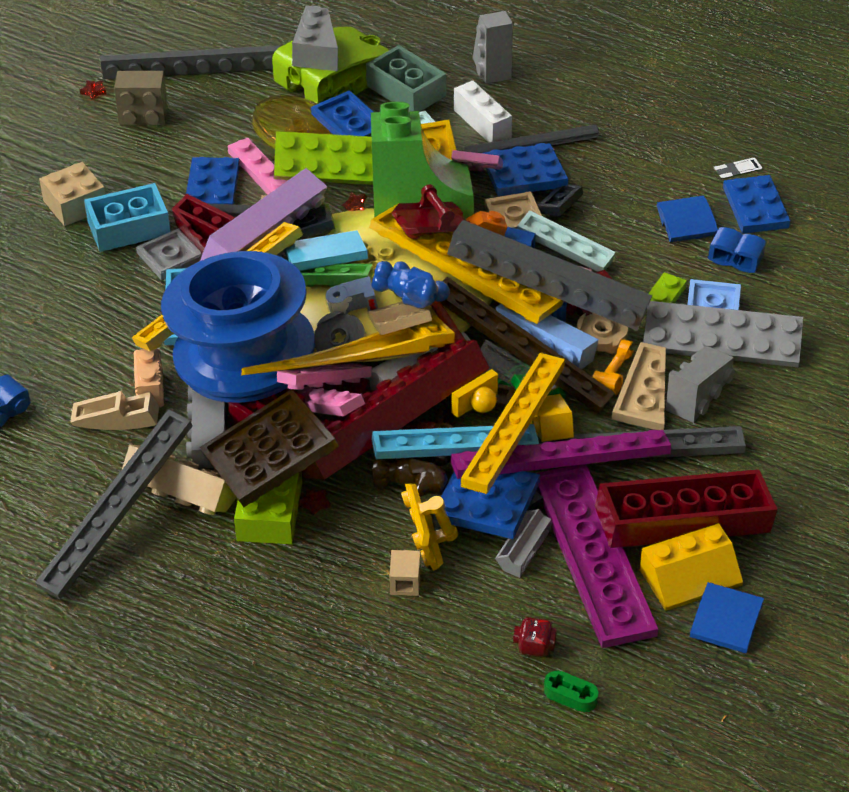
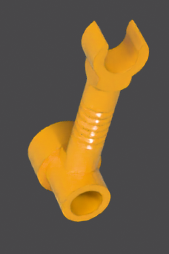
M626 339L621 340L616 355L604 372L595 371L593 374L594 379L615 392V395L620 392L623 384V375L616 372L624 360L630 358L634 351L630 350L633 341Z

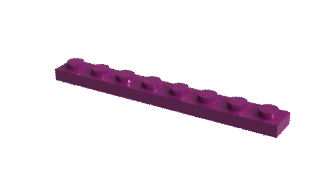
M649 430L637 433L597 436L594 438L570 439L568 441L544 442L542 444L518 445L500 474L666 455L671 453V443L663 430ZM478 451L451 454V464L457 479H461Z

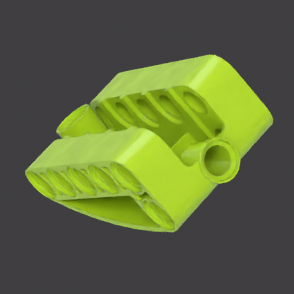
M334 27L333 31L338 47V72L292 66L293 41L279 47L273 54L274 81L289 92H294L303 87L305 101L310 106L319 104L349 90L354 95H357L368 88L366 64L389 51V49L381 45L380 38L375 35H365L354 27Z

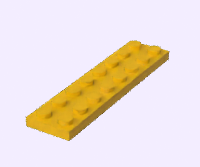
M398 204L371 219L369 228L378 232L380 236L388 238L397 243L401 248L418 255L420 259L430 262L445 273L451 274L463 284L470 285L484 296L503 304L505 308L517 312L530 322L540 323L563 305L564 301L448 255L447 252L453 236L451 233L422 234L420 239L408 237L391 214Z

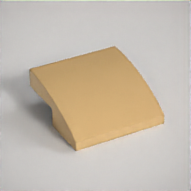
M402 301L368 311L369 318L380 335L432 321L430 310L405 305Z

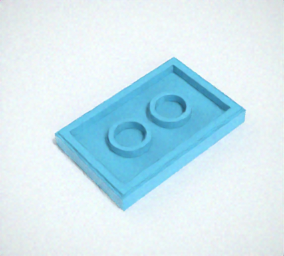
M358 230L297 240L292 246L284 249L288 261L295 265L299 271L368 259L367 249Z

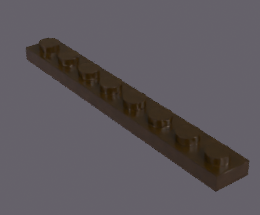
M449 277L443 280L450 289V295L446 300L437 302L530 367L539 353L565 359L564 369L555 384L599 414L613 400L615 392Z

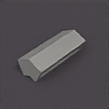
M539 509L526 511L514 539L508 538L495 559L504 572L520 578L550 532L551 518L544 516Z

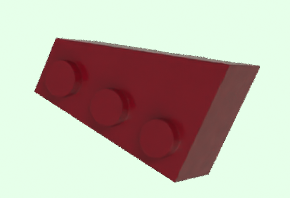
M186 194L171 209L177 229L179 228L202 254L209 236L235 218L189 194Z

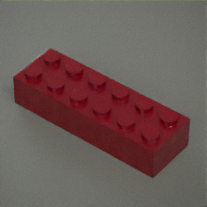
M760 469L600 483L595 503V509L610 548L656 544L718 523L728 537L771 533L778 510Z

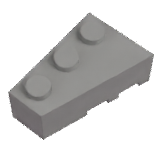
M506 11L480 15L476 27L477 34L473 52L477 73L479 76H482L485 84L510 80L512 76L513 23Z
M709 346L703 347L692 355L691 363L683 362L680 365L681 370L679 372L672 370L669 373L666 411L692 423L696 421L700 414L704 415L710 402L719 397L722 387L725 383L729 384L735 374V369H733L734 357Z

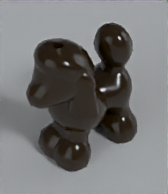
M450 456L377 459L374 461L372 469L374 487L379 489L385 488L391 482H397L404 486L405 484L412 483L417 485L420 497L432 494L442 495L448 484V476L439 466L446 465L450 460Z

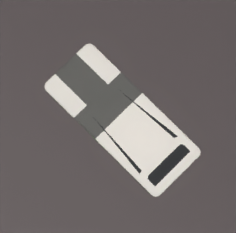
M750 158L715 166L714 169L721 178L760 170L762 166L756 158Z

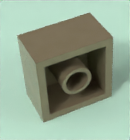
M117 71L114 90L119 125H165L168 105L164 72Z

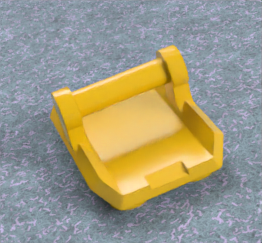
M412 483L405 484L406 491L401 492L406 508L411 507L409 509L417 528V532L412 534L417 550L423 549L420 552L425 566H431L432 570L435 571L443 564L438 544L444 541L455 540L458 536V530L455 525L451 524L447 516L445 502L442 497L434 496L428 501L421 503L417 485ZM432 513L435 514L441 529L436 531L434 530L430 515Z

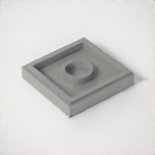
M179 228L136 247L137 254L161 280L166 279V269L188 268L199 262L202 257L200 250Z

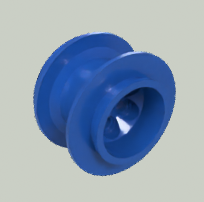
M237 251L206 258L178 274L167 286L163 294L161 311L166 326L178 336L173 348V362L179 377L198 394L220 402L240 403L256 401L286 389L288 384L277 382V371L241 376V369L296 358L314 352V330L309 320L300 312L306 300V285L303 275L298 268L286 259L270 253Z

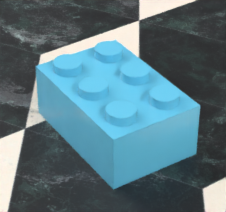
M155 183L84 200L87 221L99 252L156 239L170 232L168 211Z

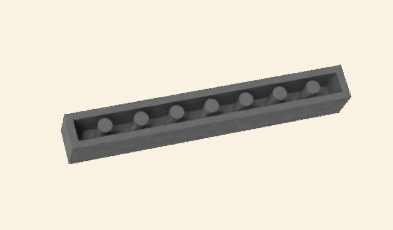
M462 220L454 231L447 252L450 256L634 330H638L652 298L650 294L465 220Z

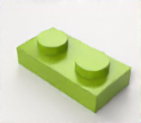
M664 272L648 293L652 295L650 301L675 303L686 289L687 280Z

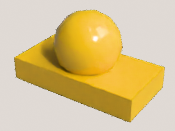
M491 369L452 393V413L456 417H460L473 408L480 413L490 412L497 402L498 373Z

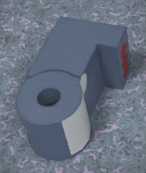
M370 276L331 287L326 292V301L330 313L340 311L348 314L350 311L366 307L368 311L378 309Z

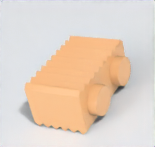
M157 348L151 351L145 349L135 350V393L140 395L151 392L159 407H163L164 389L160 349Z

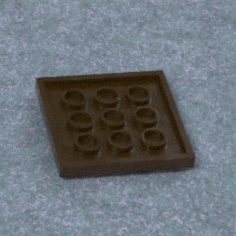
M291 389L205 443L200 449L241 505L245 507L257 501L273 488L279 487L284 481L295 474L304 471L309 465L320 458L327 456L339 445L332 434Z

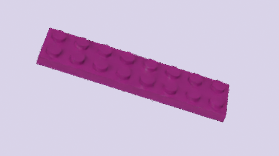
M587 464L536 473L540 474L537 492L543 496V507L548 518H551V526L601 648L657 637L658 627L623 547H609L595 509L598 490Z

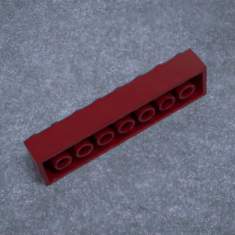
M462 338L454 341V343L445 344V346L439 347L432 353L428 352L419 356L416 364L405 366L396 372L397 376L393 379H386L376 385L377 389L372 393L362 394L365 404L345 416L335 415L329 421H321L336 439L339 447L331 451L327 456L309 465L302 471V478L325 480L373 447V431L399 430L451 395L454 391L488 370L490 367L477 341H465Z

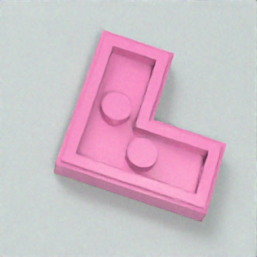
M452 150L451 159L455 162L467 164L470 171L482 172L484 168L501 170L503 167V160L498 155Z

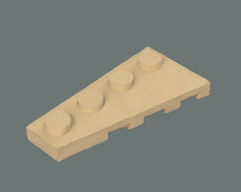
M640 342L613 409L612 420L653 430H664L665 347Z

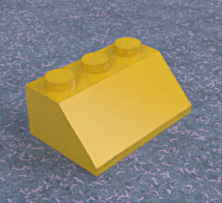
M719 523L642 548L640 571L665 611L701 600L708 582L730 589L743 586L733 544Z

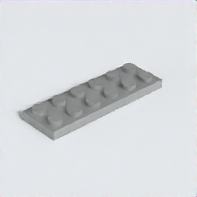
M650 301L647 308L643 343L665 347L668 354L692 356L703 347L709 346L734 357V361L798 367L803 317Z

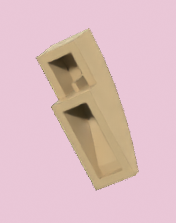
M120 391L73 403L70 423L72 426L100 430H128L155 426L158 420L159 405L151 392L126 398L123 392Z

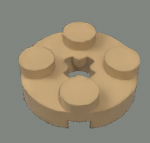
M585 313L577 322V329L599 339L596 351H606L610 354L616 353L621 340H627L628 337L627 326L595 313L588 316Z

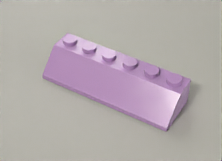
M305 168L210 235L201 260L229 252L247 251L282 223L293 224L295 220L303 219L313 207L316 209L324 202V193L327 186Z

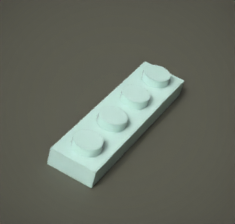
M530 210L517 225V229L536 233V242L597 272L606 270L615 258L616 252Z

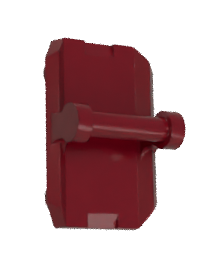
M431 184L422 188V197L419 203H399L391 213L405 234L412 239H420L422 234L451 233L453 235L461 221H467L461 209L454 202L441 201L437 195L436 188Z

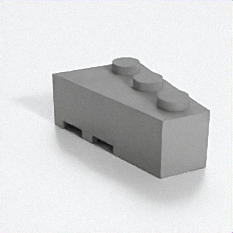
M315 5L305 6L292 42V66L338 72V47L328 8H321Z

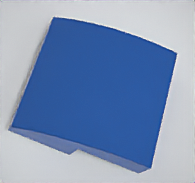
M704 195L657 202L656 204L662 226L665 225L669 242L715 236L718 231L712 210Z
M708 582L691 628L690 637L747 653L754 635L755 625L763 607L764 598Z

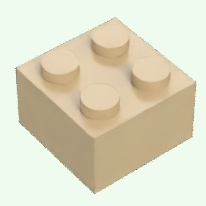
M83 162L73 164L70 167L39 178L43 201L64 227L87 218L85 199L105 195L104 186Z

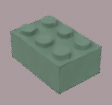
M400 45L366 64L367 86L391 102L408 103L410 111L420 112L446 96V73Z

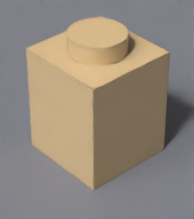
M391 550L390 595L419 596L420 551Z

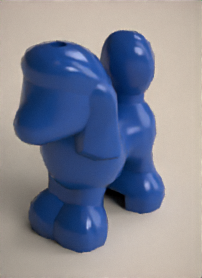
M381 261L375 268L372 288L378 292L386 290L395 292L397 296L402 298V302L405 305L423 309L433 304L434 301L446 300L450 295V289L445 282L434 281L430 273L415 266L410 269L403 261L396 262L394 267L388 261Z

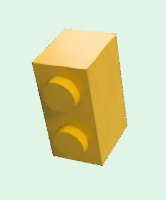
M560 394L547 396L530 424H534L536 433L542 442L573 438L572 411Z

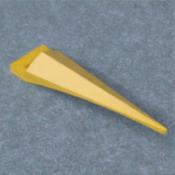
M431 315L432 321L385 335H380L376 332L352 342L308 355L244 367L241 369V376L421 354L429 351V346L439 348L445 346V344L454 343L455 333L436 315Z

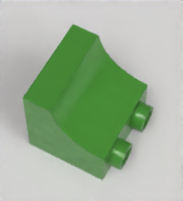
M387 102L380 105V112H371L374 217L398 203H419L422 197L421 190L428 184L436 188L437 195L442 202H454L463 212L465 219L473 215L474 196L469 166L445 157L431 145L421 126L419 111H410V105L405 102Z

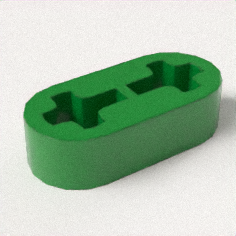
M552 671L544 679V694L552 701L581 712H590L596 708L599 692L598 688L591 682L563 671ZM558 683H559V684H562V686L559 685L557 688H553V687H552V686H556ZM585 694L589 695L585 697V699L580 698L583 697Z

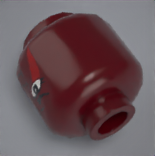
M526 617L523 619L521 626L515 625L513 643L518 644L519 652L522 655L546 657L549 651L554 652L557 628H553L552 622L548 619Z

